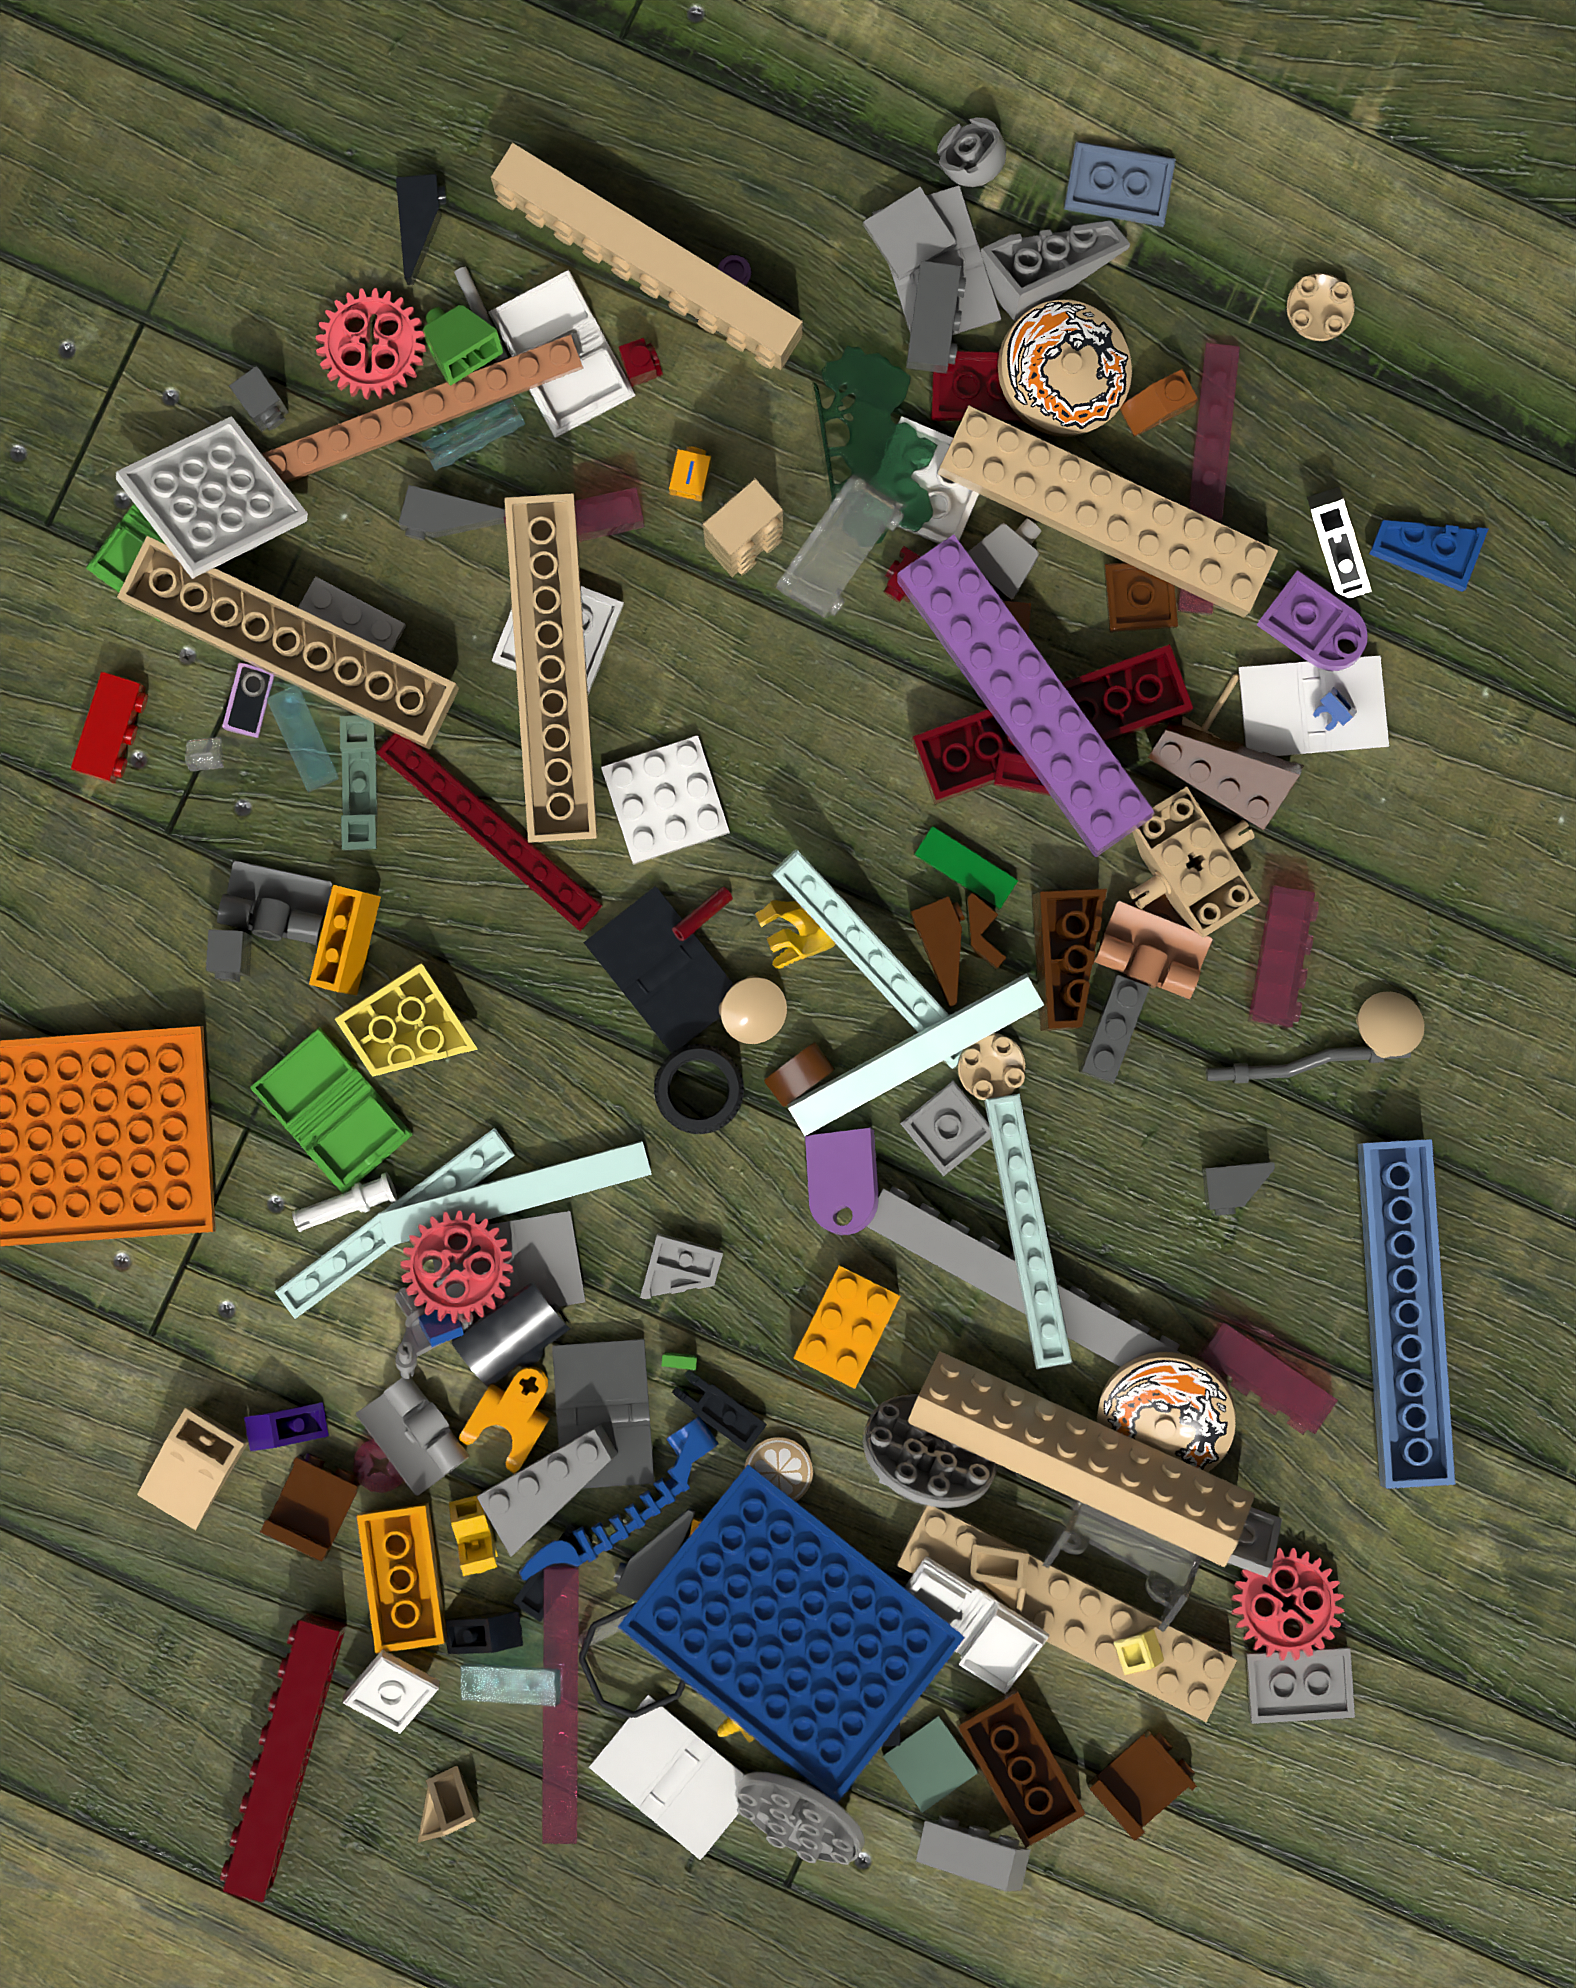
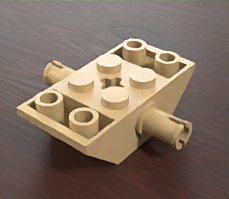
M1188 787L1183 788L1153 807L1154 814L1152 819L1132 832L1141 858L1153 875L1152 878L1129 891L1132 900L1146 893L1144 897L1135 902L1138 908H1144L1147 904L1165 894L1176 913L1204 938L1260 902L1230 853L1247 841L1254 839L1252 829L1241 836L1238 835V833L1249 827V824L1245 820H1241L1222 834H1217ZM1189 859L1196 862V869L1191 868L1189 870L1186 863L1189 862Z

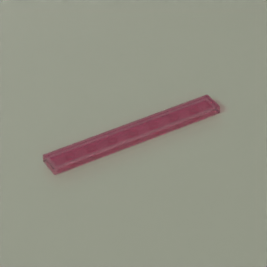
M1206 343L1188 509L1222 524L1240 347ZM1180 588L1178 612L1213 614L1214 603Z
M544 1568L542 1844H577L579 1568Z

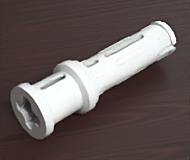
M387 1172L383 1173L381 1178L363 1185L360 1182L356 1183L351 1188V1191L306 1208L292 1211V1217L297 1230L302 1232L305 1229L357 1210L366 1213L370 1211V1207L388 1200L391 1203L396 1202L397 1194Z

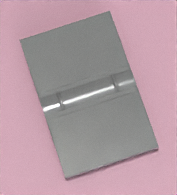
M960 186L927 195V198L956 240V246L930 262L961 266L960 277H966L964 298L957 297L955 309L962 311L959 331L953 330L952 335L1000 321L1001 316ZM883 209L872 212V214L875 215ZM890 267L911 335L919 269L898 280Z
M571 1211L488 1225V1232L496 1227L499 1228V1235L496 1241L500 1239L507 1240L508 1245L501 1251H510L512 1253V1258L503 1262L513 1266L512 1273L503 1274V1276L511 1280V1285L499 1287L505 1293L504 1299L495 1296L492 1298L496 1307L530 1283H534L550 1305L555 1303L560 1307L586 1302ZM457 1236L450 1240L449 1246L454 1250H461L465 1248L468 1241L464 1237ZM479 1246L474 1247L465 1260L472 1254L480 1251L481 1248ZM433 1259L436 1273L442 1267V1263ZM454 1261L450 1263L451 1272L455 1269L459 1272L463 1271L462 1263L456 1264ZM478 1261L472 1266V1271L478 1275H484L489 1272L491 1266L486 1261ZM445 1276L443 1279L437 1282V1288L443 1283L447 1276ZM452 1284L448 1287L446 1293L452 1298H458L464 1294L465 1288L461 1284ZM484 1305V1316L491 1312L493 1309L489 1308L487 1305ZM476 1311L471 1312L474 1321L481 1319Z

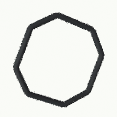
M637 1602L594 1621L588 1629L579 1653L580 1665L597 1703L601 1707L630 1718H637L678 1699L686 1685L680 1679L675 1693L636 1711H631L603 1699L585 1659L596 1628L628 1614Z

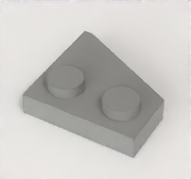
M658 1233L640 1298L649 1299L656 1295L685 1292L687 1289H701L714 1286L724 1251Z

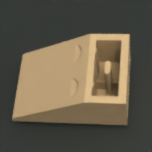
M187 1407L168 1435L137 1495L196 1530L248 1445V1440L194 1407Z

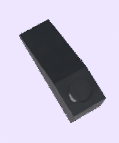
M436 174L396 178L403 270L407 286L414 285L442 217L441 205H447L445 184L439 185Z

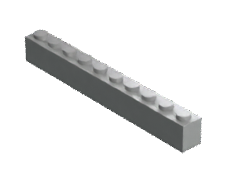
M893 1186L890 1191L882 1189L878 1196L876 1214L866 1227L1026 1314L1013 1252L1008 1258L997 1252L1000 1245L982 1236L980 1241H977L968 1236L967 1234L970 1229L952 1219L948 1225L937 1219L940 1212L922 1203L920 1208L908 1203L910 1195ZM1055 1276L1056 1283L1058 1284L1060 1278ZM1057 1285L1067 1338L1120 1367L1137 1357L1150 1353H1180L1177 1351L1180 1344L1162 1335L1158 1341L1148 1335L1150 1328L1132 1319L1128 1324L1117 1318L1120 1311L1103 1302L1100 1307H1097L1088 1302L1087 1300L1090 1295L1073 1285L1069 1291Z

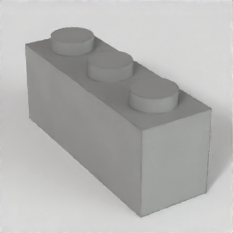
M939 1816V1820L925 1821L916 1862L1003 1891L1022 1890L1031 1849L1019 1846L1020 1840L1017 1838L999 1835L998 1839L989 1836L990 1830L969 1825V1829L959 1826L958 1819Z

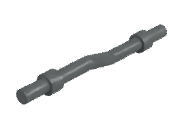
M1368 1045L1364 1047L1327 1048L1288 1064L1248 1066L1247 1063H1233L1232 1067L1206 1068L1205 1075L1206 1081L1233 1080V1083H1248L1249 1079L1289 1078L1330 1061L1368 1060L1369 1063H1382L1385 1059L1410 1058L1411 1052L1402 1056L1381 1058Z

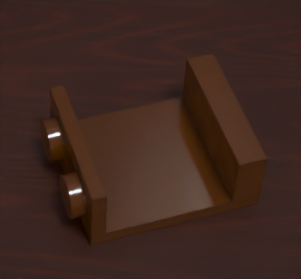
M306 1453L305 1457L301 1455L295 1457L293 1469L270 1517L265 1520L260 1533L322 1562L326 1559L361 1484L354 1481L356 1478L355 1474L339 1467L335 1472L323 1466L325 1460Z
M1146 1730L1087 1783L1090 1791L1134 1841L1145 1833L1143 1827L1188 1787L1191 1790L1197 1787L1191 1779L1196 1773L1183 1758L1178 1762L1175 1761L1168 1753L1173 1747L1160 1732L1154 1736L1149 1730Z

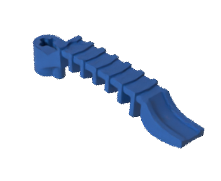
M698 1416L666 1438L678 1456L674 1465L667 1471L672 1478L666 1482L663 1478H660L653 1483L661 1495L660 1498L655 1501L649 1490L639 1495L646 1509L640 1513L634 1502L625 1507L624 1509L631 1519L626 1524H624L619 1514L611 1517L609 1521L615 1530L611 1535H608L601 1522L592 1526L591 1529L599 1541L595 1546L590 1542L583 1527L573 1531L583 1551L580 1555L577 1554L576 1550L568 1542L558 1540L548 1543L537 1551L520 1570L519 1574L522 1580L525 1581L551 1564L567 1563L577 1567L587 1560L591 1562L597 1559L598 1554L612 1549L615 1546L614 1543L626 1539L631 1535V1531L644 1526L646 1520L651 1516L654 1517L661 1513V1508L666 1504L669 1505L676 1500L675 1496L680 1492L690 1489L687 1481L692 1463L719 1444L706 1423Z

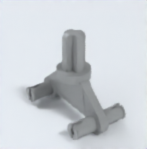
M403 1287L395 1294V1300L407 1317L405 1321L407 1328L402 1342L398 1346L395 1363L400 1370L401 1377L409 1379V1374L411 1377L414 1375L417 1357L439 1345L431 1347L419 1325L418 1316L425 1314L426 1307L423 1305L416 1307L414 1300L417 1295H407V1288ZM472 1313L470 1322L466 1321L463 1314L458 1315L463 1331L475 1323Z

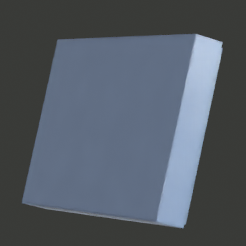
M1076 141L1064 210L1163 227L1176 159Z

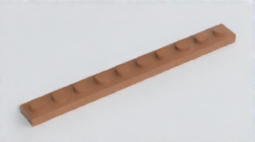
M570 334L472 372L451 386L446 382L265 452L262 456L283 483L286 484L584 369Z

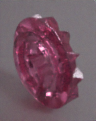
M374 1439L365 1442L354 1456L353 1471L359 1484L371 1492L386 1493L397 1488L404 1479L390 1461L386 1465L388 1474L391 1476L390 1478L381 1471L370 1476L369 1473L375 1465L370 1454L372 1453L374 1457L380 1460L387 1457Z

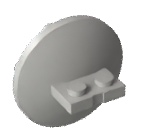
M919 1394L901 1395L888 1399L872 1412L863 1432V1449L869 1465L880 1478L879 1483L890 1487L898 1494L914 1502L943 1508L958 1507L972 1503L979 1499L990 1487L997 1471V1463L907 1423Z
M754 1772L743 1776L735 1790V1797L739 1805L737 1812L766 1833V1839L770 1844L778 1848L786 1846L796 1851L798 1856L806 1862L815 1863L818 1859L848 1865L850 1861L858 1858L864 1847L865 1838L855 1820L838 1803L815 1788L806 1779L802 1782L782 1775Z

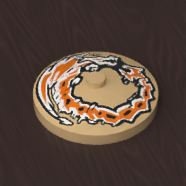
M1054 300L1030 309L1011 326L1000 348L998 374L1000 385L1008 404L1025 423L1049 435L1070 437L1097 429L1117 413L1124 403L1130 388L1132 364L1129 349L1122 333L1104 313L1082 302Z
M1157 1352L1142 1355L1127 1362L1111 1376L1100 1396L1097 1423L1208 1473L1220 1463L1231 1446L1235 1433L1236 1411L1227 1385L1211 1367L1188 1355L1173 1352Z

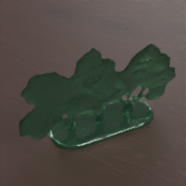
M846 346L840 359L827 362L821 370L822 379L827 387L832 388L836 392L831 406L828 409L822 407L820 392L816 383H812V398L831 515L833 516L837 512L836 493H843L850 499V508L842 519L841 529L849 536L856 538L857 544L862 547L882 543L892 521H895L902 528L918 532L924 522H929L932 518L933 509L928 491L920 487L911 476L914 471L929 466L938 445L925 437L919 438L917 431L908 423L895 424L891 420L890 415L893 410L906 398L911 381L910 375L900 367L892 366L889 360L879 353L865 355L860 347ZM842 384L847 385V389L843 393H839V386ZM850 393H853L855 395V402L850 408L840 411L838 408L844 406L841 400ZM850 413L854 419L852 421L846 420L844 415ZM838 418L849 428V442L845 446L828 447L825 423ZM842 456L847 466L851 469V476L840 484H834L830 457ZM852 489H862L864 493L857 496L854 495Z

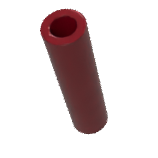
M725 887L718 889L672 928L674 935L680 941L686 940L733 900L731 893Z

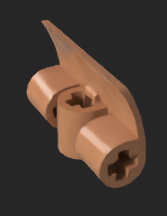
M1119 901L1116 903L1094 962L1124 973L1128 979L1150 988H1156L1157 986L1190 999L1198 983L1201 966L1213 939L1209 936L1202 938L1192 929Z

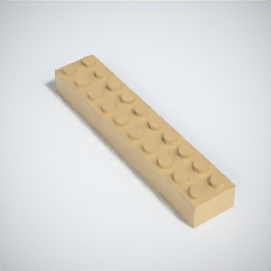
M514 143L511 144L492 174L491 180L495 194L498 196L497 201L510 210H514L517 207L527 213L525 218L532 224L540 228L546 225L556 231L554 236L563 243L571 246L574 242L584 249L583 254L592 261L600 263L603 260L613 266L611 271L618 277L626 281L632 278L642 284L640 289L649 296L657 299L660 295L670 302L668 306L682 316H686L689 313L699 319L697 324L712 334L718 331L728 337L726 342L735 349L743 352L746 348L756 355L755 360L764 367L772 369L775 366L781 370L802 338L803 321Z
M968 406L937 473L944 478L1243 618L1251 611L1278 550L971 406Z
M575 494L504 498L528 843L597 838Z
M149 536L146 537L117 596L126 605L427 749L431 748L459 690L456 683L216 568L192 579L167 545Z
M940 1351L907 1423L1223 1567L1226 1566L1239 1541L1255 1494Z
M924 1505L896 1560V1564L914 1574L927 1556L1000 1602L976 1580L970 1579L973 1544L1009 1548L1019 1547L940 1507ZM1029 1553L1026 1592L1020 1616L1049 1633L1050 1636L1046 1642L1207 1722L1237 1661L1232 1655ZM1154 1629L1164 1662L1152 1669L1124 1675L1114 1641Z

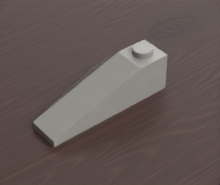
M1110 220L1072 226L1070 231L1052 233L1051 229L1040 231L1039 235L1022 238L1021 234L1009 235L983 247L981 255L995 298L1010 317L1016 321L1030 309L1045 302L1053 301L1127 250L1130 243Z

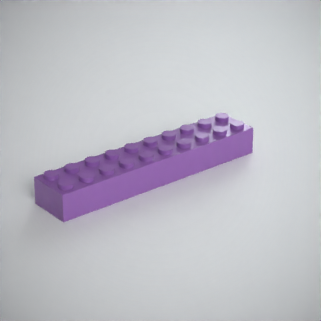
M954 534L898 572L897 583L1020 754L1025 758L1028 765L1043 786H1045L1095 858L1152 819L1154 810Z

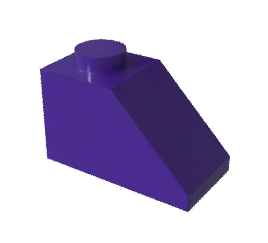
M323 1402L244 1417L250 1451L277 1448L329 1436Z

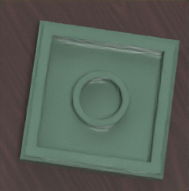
M939 1715L900 1741L901 1746H893L882 1754L922 1813L978 1773V1770Z

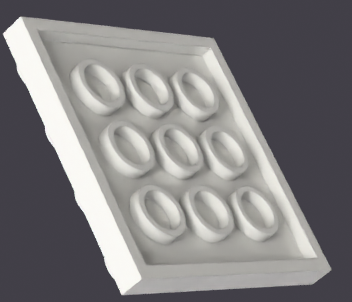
M232 416L116 472L118 483L192 579L307 521L308 513Z

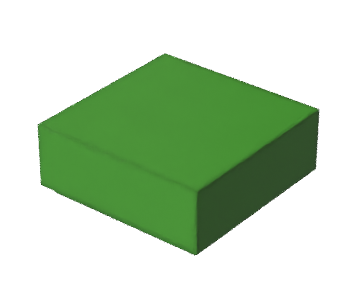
M665 1352L662 1356L661 1366L696 1370L698 1357L692 1354Z

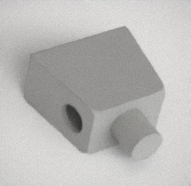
M1027 518L1016 531H1013L1004 523L1001 524L967 552L997 595L1004 601H1013L1040 554L1031 544L1042 531Z

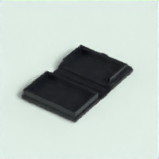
M654 886L583 943L670 1053H673L721 1017L719 1005L734 984L694 933L684 941H680L674 935L672 928L682 921V918L659 889Z

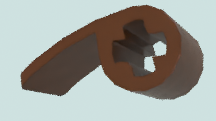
M814 1042L764 1081L780 1104L785 1107L833 1072L835 1068L817 1043Z

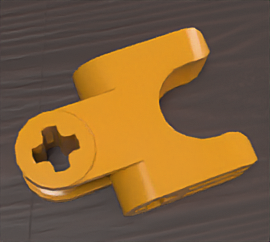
M534 1366L520 1370L513 1378L506 1392L494 1384H490L462 1430L459 1441L465 1445H470L477 1440L485 1428L492 1425L504 1427L512 1436V1450L507 1457L506 1468L513 1474L518 1472L550 1420L549 1417L536 1410L548 1388V1378L545 1372ZM531 1376H534L537 1379L535 1385L539 1389L538 1391L533 1389L527 1393L524 1390L526 1384L522 1382V1379L528 1380Z

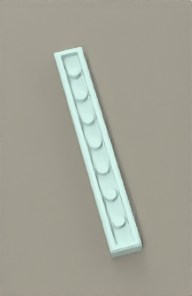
M795 849L771 872L775 879L918 1033L949 1016L798 850ZM963 1050L944 1060L950 1068L953 1069L958 1065L959 1057Z
M1026 973L787 1104L788 1109L802 1133L806 1136L1044 1006V1003Z
M1020 1094L989 1098L984 1102L1036 1369L1069 1364L1072 1360Z
M493 1128L383 1211L473 1187L514 1157L515 1154L498 1131ZM378 1215L275 1291L294 1319L298 1318L393 1247L386 1246Z
M638 1141L379 1212L378 1217L386 1246L389 1247L410 1241V1235L420 1238L422 1235L418 1226L421 1224L427 1229L431 1228L430 1217L432 1216L438 1223L443 1222L444 1212L448 1213L451 1220H455L457 1212L461 1211L463 1220L466 1221L472 1213H475L477 1223L484 1219L499 1217L651 1175V1170L643 1141Z

